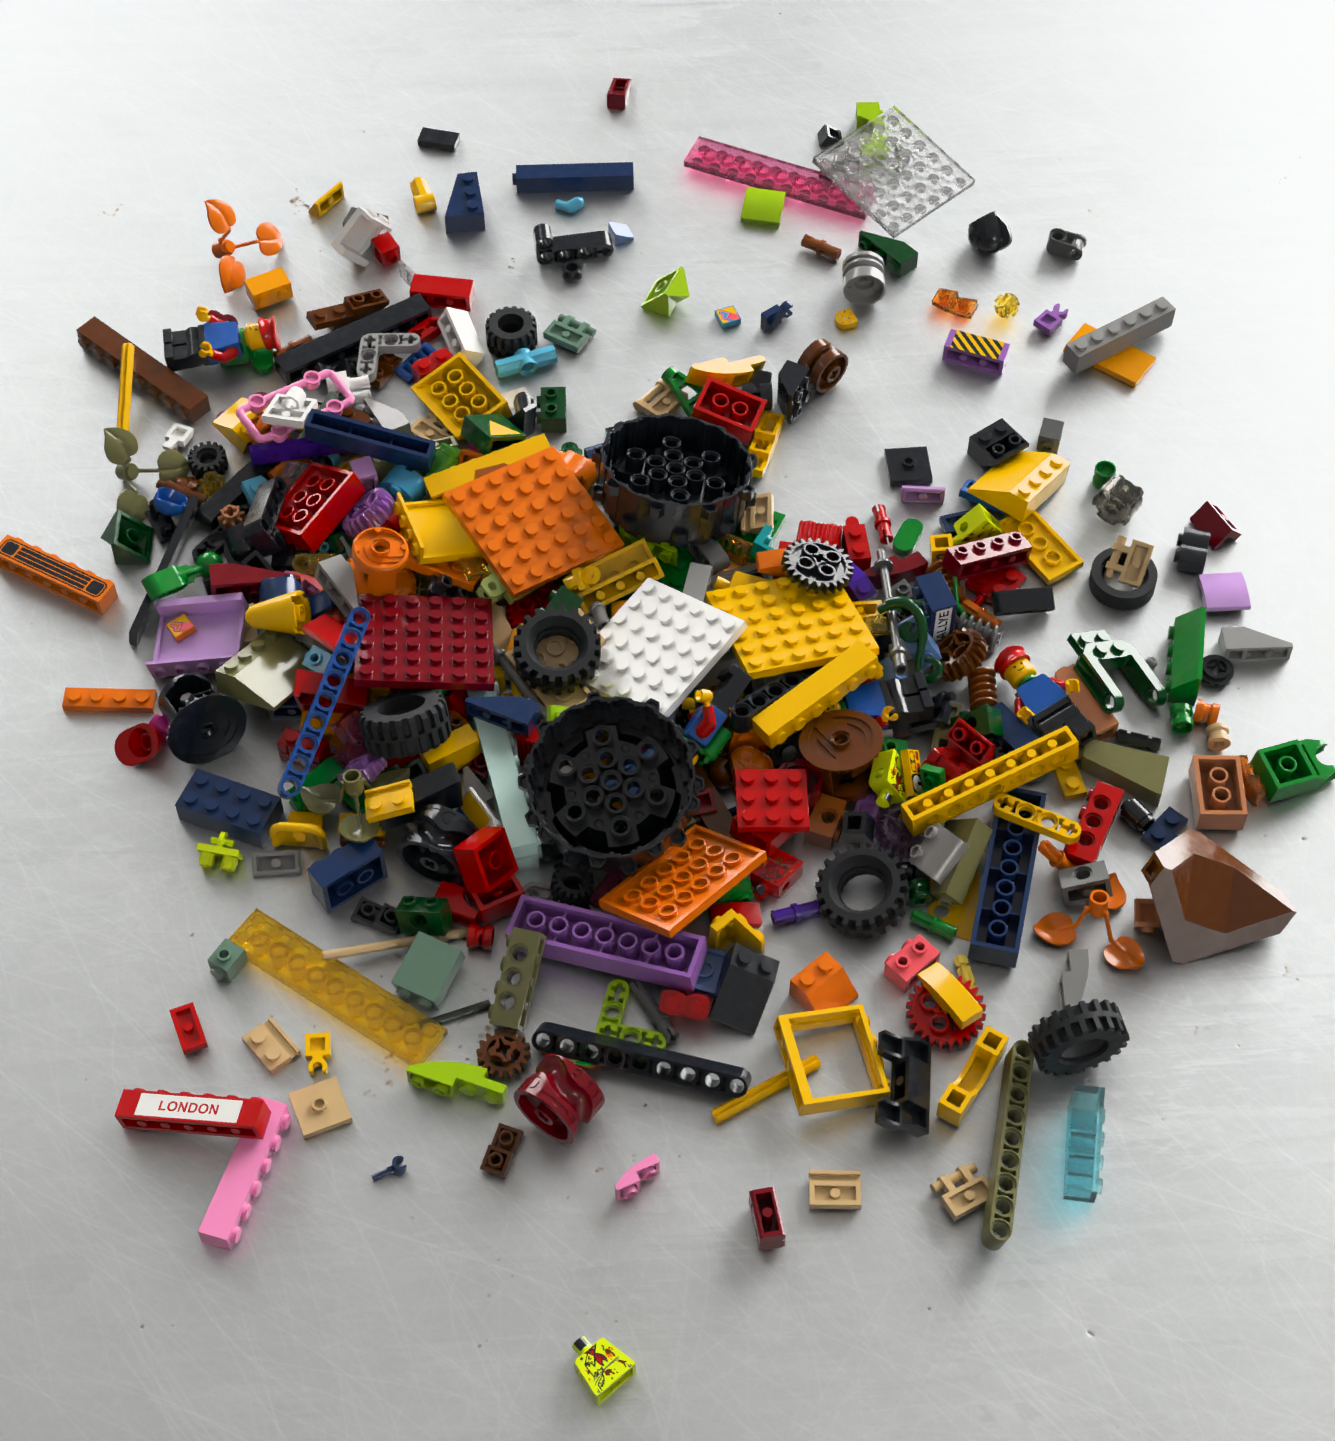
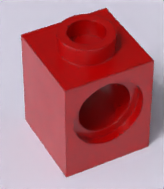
M389 232L371 239L372 254L383 268L401 261L400 247Z

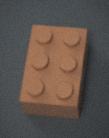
M1193 755L1188 772L1195 828L1243 830L1248 811L1240 756Z

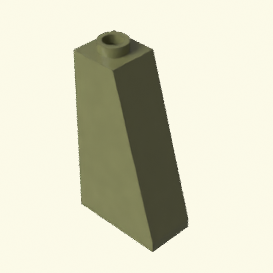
M1092 740L1085 744V747H1080L1078 760H1082L1080 770L1114 787L1125 790L1124 792L1152 806L1158 807L1169 762L1168 756L1098 740Z
M978 818L948 820L944 823V828L970 847L942 884L933 879L930 894L936 897L943 906L951 907V905L963 904L993 830Z

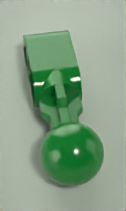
M205 552L197 558L195 565H183L180 567L174 565L148 575L141 580V583L151 601H156L181 591L188 584L193 583L197 577L201 576L204 579L210 577L209 565L224 562L217 553Z

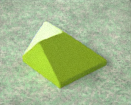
M681 266L656 279L640 307L651 312L670 316L678 302L690 297L684 268Z

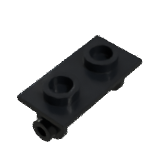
M152 499L149 502V510L145 511V514L159 542H163L172 538L176 525L172 517L164 518L163 514L155 508Z

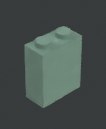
M418 931L391 983L397 989L396 993L407 999L412 996L418 999L417 1003L426 1008L434 1006L439 1009L466 957L462 950Z

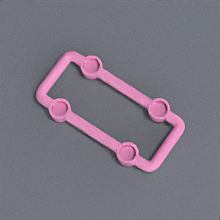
M333 370L307 371L302 380L264 396L260 394L251 395L248 403L237 408L236 415L255 441L267 443L274 440L276 443H282L287 439L288 433L297 429L286 426H272L271 432L261 435L245 413L249 411L254 414L261 413L265 409V404L270 403L276 394L285 395L293 386L300 387L301 389L306 387L308 390H315L319 387L320 381L326 378H330L346 399L342 401L337 399L329 400L326 403V408L321 411L341 416L343 409L353 405L355 397Z

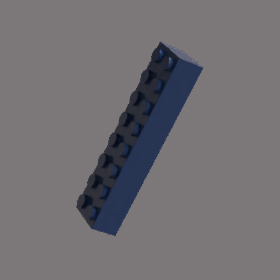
M1015 788L1005 793L1043 809L1045 807L1047 793ZM1003 803L1002 805H1000L1001 808H1004L1005 806H1007V804H1005V803ZM1028 811L1019 812L1022 818H1030L1032 816ZM994 814L993 831L990 836L968 959L1016 968L1040 833Z

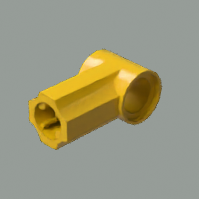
M421 177L414 178L410 182V189L413 194L416 213L437 210L433 192L430 193L426 179Z

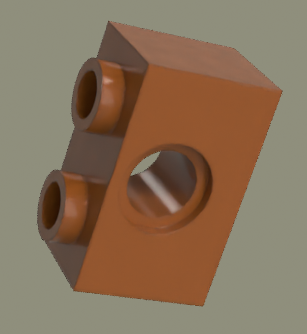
M821 793V797L815 804L809 818L810 830L805 832L804 842L831 851L833 843H838L842 830L840 826L843 824L844 811H847V801Z

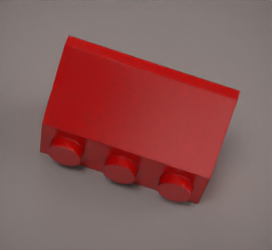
M324 613L303 625L300 630L333 652L345 621L335 614L331 618ZM351 635L344 637L346 643L350 645L355 644V639Z

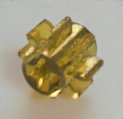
M1006 292L1004 295L1000 294L995 299L996 304L994 308L1000 317L1008 319L1010 316L1014 317L1019 311L1018 306L1020 303L1014 294Z
M216 471L204 473L203 479H199L201 493L211 497L225 484L224 475L219 476Z

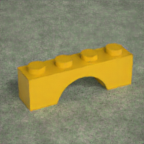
M988 1025L975 1043L964 1069L958 1078L949 1084L939 1100L936 1116L956 1127L960 1126L1005 1054L1009 1040L1008 1036Z

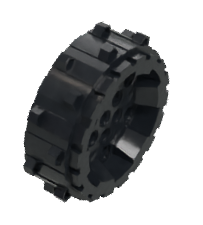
M673 413L641 416L633 420L615 423L614 430L607 434L602 446L593 448L592 462L596 463L598 475L597 484L591 487L590 495L592 500L599 501L604 512L609 515V519L615 525H621V528L626 533L636 538L638 536L644 537L647 542L661 545V542L669 543V546L685 547L689 543H693L694 546L706 544L711 538L717 540L726 534L730 535L735 532L736 525L744 517L746 508L755 506L757 493H755V488L751 486L753 469L757 467L758 459L755 454H750L745 449L743 443L738 438L728 433L726 428L720 425L717 426L698 418L679 416Z
M598 691L589 692L585 700L586 702L573 705L562 711L553 721L542 720L536 726L540 737L533 745L530 755H527L524 762L528 770L526 773L518 776V788L528 793L531 809L524 816L529 827L539 828L537 837L543 844L549 843L556 851L558 850L563 854V864L565 867L573 870L579 865H584L592 870H620L625 877L634 876L638 866L658 859L671 846L682 848L688 841L684 829L689 824L692 815L699 811L701 801L696 795L705 791L704 778L695 775V767L692 760L699 753V748L696 740L684 739L685 731L669 717L660 713V702L652 698L642 703L627 697L614 696L613 698H604ZM601 735L609 737L604 743L598 742L597 738ZM646 749L654 751L650 757L643 756L642 752ZM606 757L613 759V762L609 765L601 763ZM632 764L636 766V769L632 772H626L624 767ZM564 766H571L573 768L569 773H562L560 771ZM586 773L595 774L592 780L583 779ZM609 780H616L618 782L613 788L605 785ZM632 787L641 789L636 795H631L628 792ZM654 794H661L664 797L659 802L651 800ZM592 795L600 797L596 803H590L587 800ZM615 802L623 805L619 810H612L610 806ZM575 810L582 813L577 819L569 817L570 813ZM618 825H625L627 830L623 833H617L615 828Z

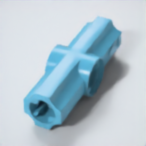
M553 345L532 351L528 348H521L514 353V356L493 361V366L497 378L516 373L531 375L538 367L558 362V358Z

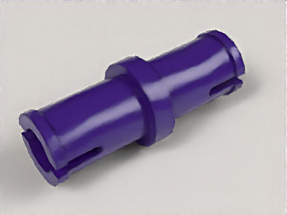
M814 900L799 905L793 903L790 904V907L772 910L770 916L773 925L777 926L778 924L790 921L800 922L802 918L820 915L821 909L818 901Z

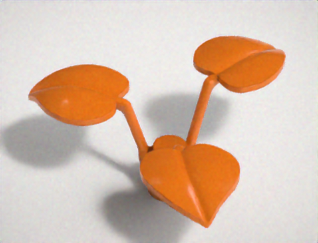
M210 199L204 201L209 224L213 231L223 234L221 238H218V242L212 245V253L216 258H221L219 262V275L223 291L226 294L241 287L244 284V280H246L243 264L235 261L234 256H230L236 248L259 243L260 252L266 256H272L281 250L283 239L273 224L264 222L259 224L256 229L257 240L236 245L228 239L224 240L231 232L230 226H233L236 222L234 210L228 203L222 200Z
M1115 872L1108 874L1113 896L1109 897V894L1103 890L1091 892L1089 905L1084 906V911L1076 923L1073 924L1072 919L1064 913L1053 912L1045 915L1038 923L1033 925V931L1043 941L1052 945L1064 946L1076 940L1077 933L1074 929L1079 927L1087 913H1090L1094 918L1104 917L1108 940L1111 943L1104 948L1103 955L1105 961L1118 969H1134L1144 965V953L1135 940L1127 936H1121L1115 941L1112 936L1108 910L1121 908L1127 898L1125 889L1119 882Z

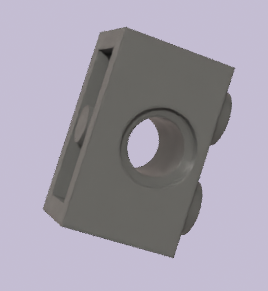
M1104 860L1057 870L1065 907L1089 902L1090 894L1094 890H1103L1109 894V897L1113 896Z

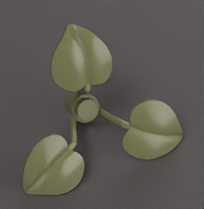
M104 428V450L106 457L111 463L117 464L115 468L116 476L132 489H125L120 493L117 499V510L119 509L135 519L143 521L146 518L145 511L149 510L148 501L143 495H138V489L130 480L136 479L139 473L159 472V480L164 482L170 480L175 483L178 477L187 476L189 463L180 452L165 450L158 457L157 465L159 468L140 469L135 464L130 463V456L138 451V442L135 436L122 428Z
M410 768L387 771L379 774L373 782L368 783L366 778L362 777L359 770L349 769L342 775L341 789L336 784L331 783L302 787L300 790L301 797L309 811L314 814L325 815L333 812L336 804L342 803L346 791L348 795L354 797L357 815H348L343 818L339 825L340 834L351 842L363 843L371 840L377 834L380 826L379 821L369 824L366 819V813L361 814L358 796L362 794L364 786L369 790L410 779L411 771Z

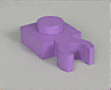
M1055 304L1053 311L1051 312L1046 309L1034 320L1033 326L1047 335H1051L1062 325V321L1067 318L1069 310L1065 309L1063 312H1060V304Z
M876 793L868 794L864 798L857 800L854 811H867L875 820V824L881 807L876 804L878 797Z

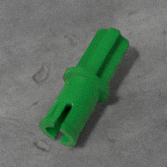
M917 908L910 915L911 922L928 929L929 933L934 932L949 941L953 940L958 930V927L940 920L939 916L936 915L934 917Z

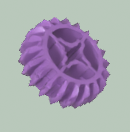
M375 488L370 490L369 493H365L349 510L346 517L342 519L341 526L345 533L355 539L360 532L368 528L382 526L393 513V503L395 502L393 497L383 488Z

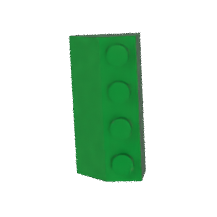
M1200 607L1175 617L1174 625L1169 626L1167 639H1171V644L1167 646L1166 657H1170V662L1167 661L1165 675H1169V680H1165L1164 684L1168 693L1167 703L1195 705L1202 681L1206 607Z

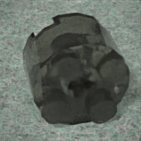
M1115 474L1114 477L1109 478L1093 497L1092 505L1096 506L1098 509L1097 515L1104 522L1113 526L1116 523L1125 526L1142 506L1144 492L1141 487L1135 486L1131 481L1125 479L1123 475Z

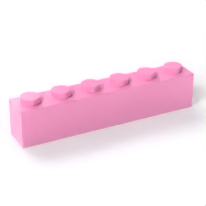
M260 1096L258 1098L264 1100L272 1112L263 1140L239 1138L198 1230L201 1242L231 1251L233 1244L237 1243L242 1233L241 1226L244 1219L247 1220L251 1214L253 1198L259 1195L262 1187L261 1180L264 1174H268L271 1168V1157L274 1151L277 1152L279 1150L282 1132L284 1129H288L291 1122V1115L289 1114L287 1104Z

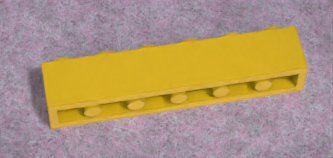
M543 433L424 477L423 480L430 500L442 499L443 493L474 480L475 470L502 463L512 464L549 448V442Z
M859 640L753 717L754 732L771 749L778 744H782L787 737L801 730L813 718L819 717L831 705L837 704L842 697L850 691L856 690L865 680L874 677L879 671L878 657Z

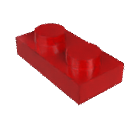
M193 1002L169 1010L184 1056L208 1047Z

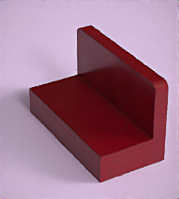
M1206 501L1190 517V521L1198 530L1211 532L1209 543L1214 548H1218L1228 537L1237 540L1242 535L1219 506L1210 501Z

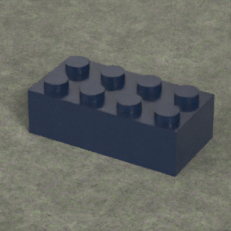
M198 768L175 804L179 820L218 834L228 832V837L261 849L264 848L270 838V827L278 823L284 814L281 797Z

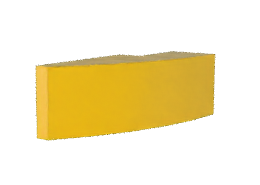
M936 962L917 974V977L945 1014L949 1013L961 1030L982 1017V1007L967 989L940 963Z

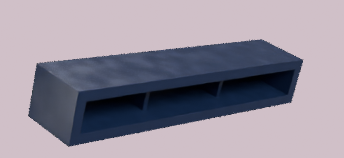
M311 408L304 425L305 437L308 441L364 456L370 455V457L404 465L428 473L436 456V442L433 440Z

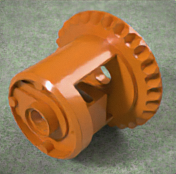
M373 527L360 532L352 544V558L347 560L353 569L357 594L369 593L374 596H386L388 594L415 595L417 588L415 575L410 569L405 568L409 548L403 536L385 527Z

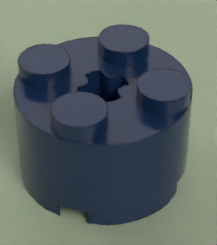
M292 574L264 578L261 580V585L258 589L259 603L296 590L303 591V586Z

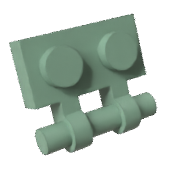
M560 314L558 321L553 320L543 332V338L575 353H579L589 341V335L595 336L596 329L586 322L581 323L575 320L573 316Z

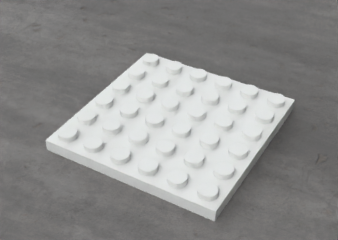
M648 577L610 619V622L599 632L606 640V645L601 647L599 669L595 670V677L592 680H586V686L592 691H598L606 698H613L614 696L627 697L641 703L652 698L660 702V713L669 717L748 626L740 618Z

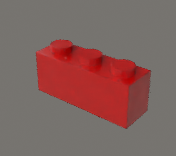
M414 274L409 293L410 297L420 294L431 308L446 309V307L471 311L475 296L474 280Z

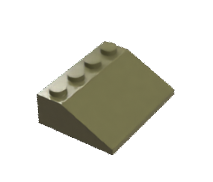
M266 630L215 671L217 692H221L224 695L229 694L238 701L276 711L293 696L296 669L311 671L302 665L304 656L309 650L286 633Z

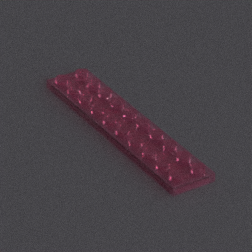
M701 136L697 138L684 160V167L759 189L786 192V197L862 220L867 218L879 196L878 188Z

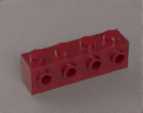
M1017 530L946 548L942 566L952 578L956 576L957 581L1026 564L1033 546Z

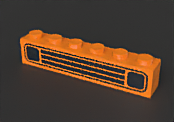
M7 534L0 542V568L102 616L118 598L115 584L109 579L96 576L92 571L83 570L76 564L68 563L55 554L43 551L38 546L29 545L18 537L14 538Z

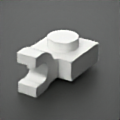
M174 423L165 435L163 449L177 451L178 446L185 448L194 436V429Z

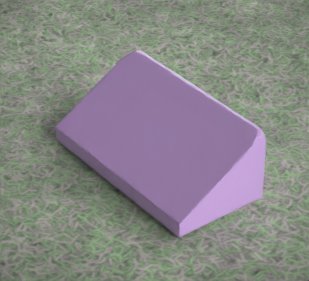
M902 485L901 502L944 504L946 488Z

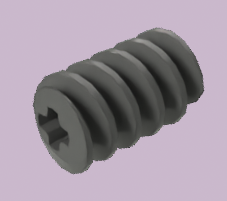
M964 611L957 620L954 631L956 629L960 631L964 627L977 630L987 642L989 651L994 653L1001 642L1004 630L1000 633L998 624L993 629H990V621L983 626V618L974 622L973 614L969 619H966V612Z

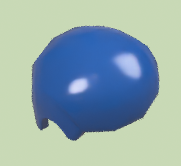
M159 487L153 498L155 508L165 516L182 514L188 502V498L184 494L166 487Z

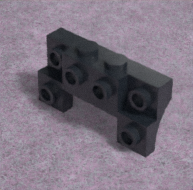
M887 1030L878 1033L877 1055L892 1062L890 1100L881 1097L875 1101L876 1124L892 1132L901 1129L917 1138L929 1134L932 1043L922 1038L905 1037Z

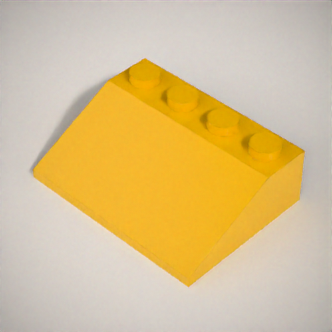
M461 352L410 387L414 394L457 440L464 438L461 435L464 415L501 413L506 419L513 416L505 398Z
M1021 451L997 466H993L968 489V493L1023 522L1065 483L1071 463L1053 453Z

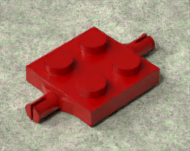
M1016 566L968 578L965 582V588L974 592L977 597L972 602L980 606L983 602L992 603L991 593L1020 589L1026 582L1027 576L1015 570Z

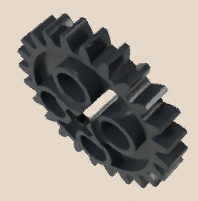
M809 537L807 542L800 538L799 543L793 541L792 545L788 544L787 549L784 550L781 565H783L782 571L786 572L785 577H792L791 583L798 582V588L805 586L807 592L810 589H814L815 594L822 590L824 595H826L828 590L835 594L836 589L842 591L843 587L848 586L853 575V561L848 560V554L843 555L844 549H836L837 544L830 546L828 540L821 543L820 538H817L815 542Z

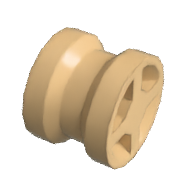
M1213 723L1206 727V735L1209 737L1207 744L1211 750H1224L1231 745L1227 724Z

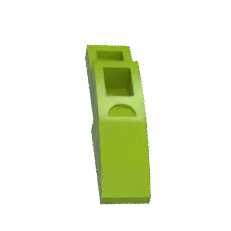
M434 1061L410 1065L406 1069L408 1082L413 1086L431 1089L440 1096L448 1095L454 1097L459 1089L468 1096L476 1095L482 1097L491 1104L499 1103L504 1105L508 1098L507 1085L490 1080L487 1068L461 1062Z

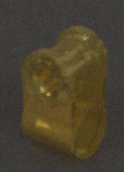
M301 553L294 557L292 565L298 573L315 575L318 562L337 556V554Z

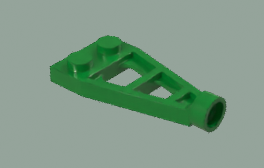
M671 366L664 371L661 379L669 385L687 417H691L694 404H696L703 386L687 383L685 381L687 376ZM686 386L697 393L689 400L681 392Z

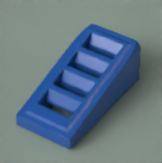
M425 342L421 345V349L418 352L412 353L395 369V373L408 384L413 381V374H409L406 370L408 369L412 372L414 362L421 358L429 357L436 349Z

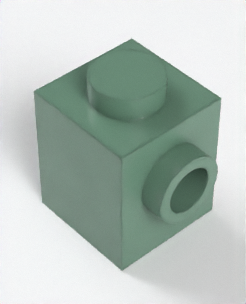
M225 938L207 961L210 973L216 979H224L231 983L246 965L248 959L245 949Z

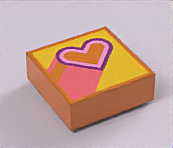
M185 613L165 624L177 642L197 631Z

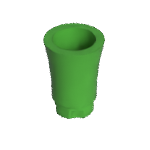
M441 443L430 472H427L425 477L449 469L452 466H457L461 450L452 445Z

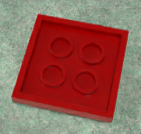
M735 769L737 833L809 832L806 769Z

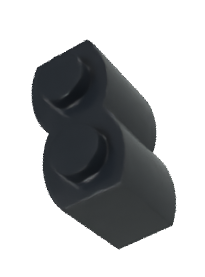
M1185 527L1183 534H1178L1176 546H1180V550H1175L1173 562H1177L1176 569L1203 574L1211 532Z

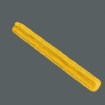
M123 343L116 426V428H122L129 431L134 362V346L132 343Z
M815 1054L801 1061L805 1075L821 1067L820 1059ZM786 1070L747 1090L744 1096L734 1097L712 1109V1119L716 1123H720L788 1086L789 1080Z

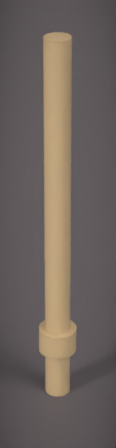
M465 927L448 930L446 936H429L448 943L452 939L467 937V930ZM416 936L322 951L323 961L410 947Z

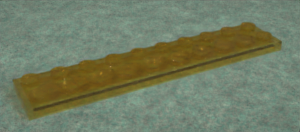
M257 908L228 939L245 949L250 963L409 1065L424 1063L448 1034L447 1028L338 959L323 961L322 949Z

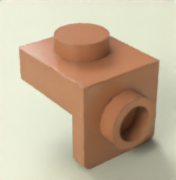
M1134 899V928H1140L1142 933H1155V929L1161 928L1153 899Z

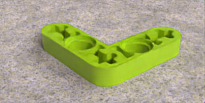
M621 979L610 982L597 1023L596 1033L605 1034L606 1031H610L611 1035L608 1036L615 1038L620 1033V1039H624L627 1035H635L638 1038L637 1043L642 1044L643 1037L645 1038V1045L651 1046L654 1041H659V1045L656 1047L666 1049V1040L662 1033L622 1024L629 1000V985ZM620 988L622 992L619 994L618 1001H615V992ZM615 1008L620 1013L617 1017L611 1018L606 1015L607 1010Z

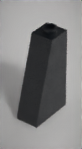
M454 762L448 763L411 781L415 812L381 820L379 824L381 830L385 831L410 823L420 807L427 804L442 805L451 809L463 806L461 779Z

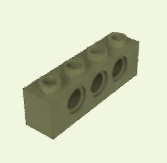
M513 927L512 933L508 934L506 957L502 958L500 970L502 971L500 981L496 982L494 994L496 995L494 1005L490 1006L488 1012L490 1024L496 1027L524 1032L547 936L517 927ZM526 949V957L518 961V953ZM520 973L519 983L512 985V977ZM513 997L515 1000L513 1007L506 1009V1001Z

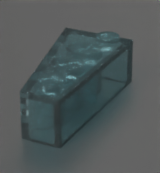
M1074 1084L1067 1113L1063 1195L1065 1200L1094 1203L1097 1194L1102 1193L1103 1179L1099 1178V1170L1102 1171L1104 1155H1100L1101 1147L1104 1146L1105 1133L1102 1132V1124L1105 1122L1106 1113L1104 1109L1105 1087Z

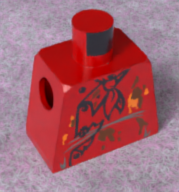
M779 849L774 851L766 861L750 873L751 885L755 887L753 889L754 898L758 901H763L767 894L775 898H781L802 876L804 862Z

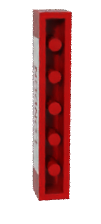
M135 1088L134 1090L123 1089L114 1116L120 1125L127 1129L263 1140L272 1112L265 1101L258 1097L247 1099L234 1095L221 1097L209 1093L195 1095L189 1092L169 1093L165 1090H157L156 1092Z

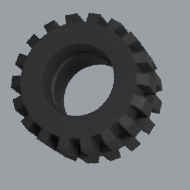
M506 306L503 307L504 309L499 308L496 310V313L492 312L489 315L490 318H487L485 324L486 341L489 351L492 354L494 353L495 357H502L503 359L514 356V353L521 348H528L530 351L536 349L538 343L537 323L530 311H525V308L512 306V308H508Z

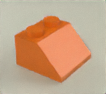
M826 951L790 979L789 995L807 1012L848 1006L858 998V993L844 968Z

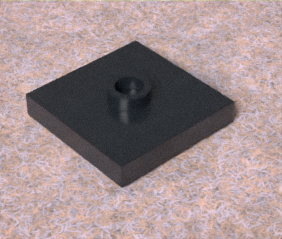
M927 446L884 450L890 486L932 483L933 478Z

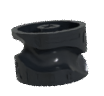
M437 804L423 805L412 821L418 828L417 833L409 831L404 835L397 847L398 856L410 871L429 882L438 885L442 881L459 884L463 877L453 848L479 829L471 820L451 808Z

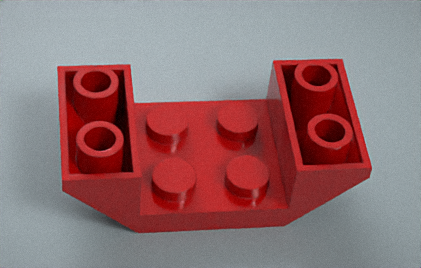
M958 718L945 736L950 740L946 747L955 752V758L960 763L965 762L972 769L992 761L995 745L961 718Z

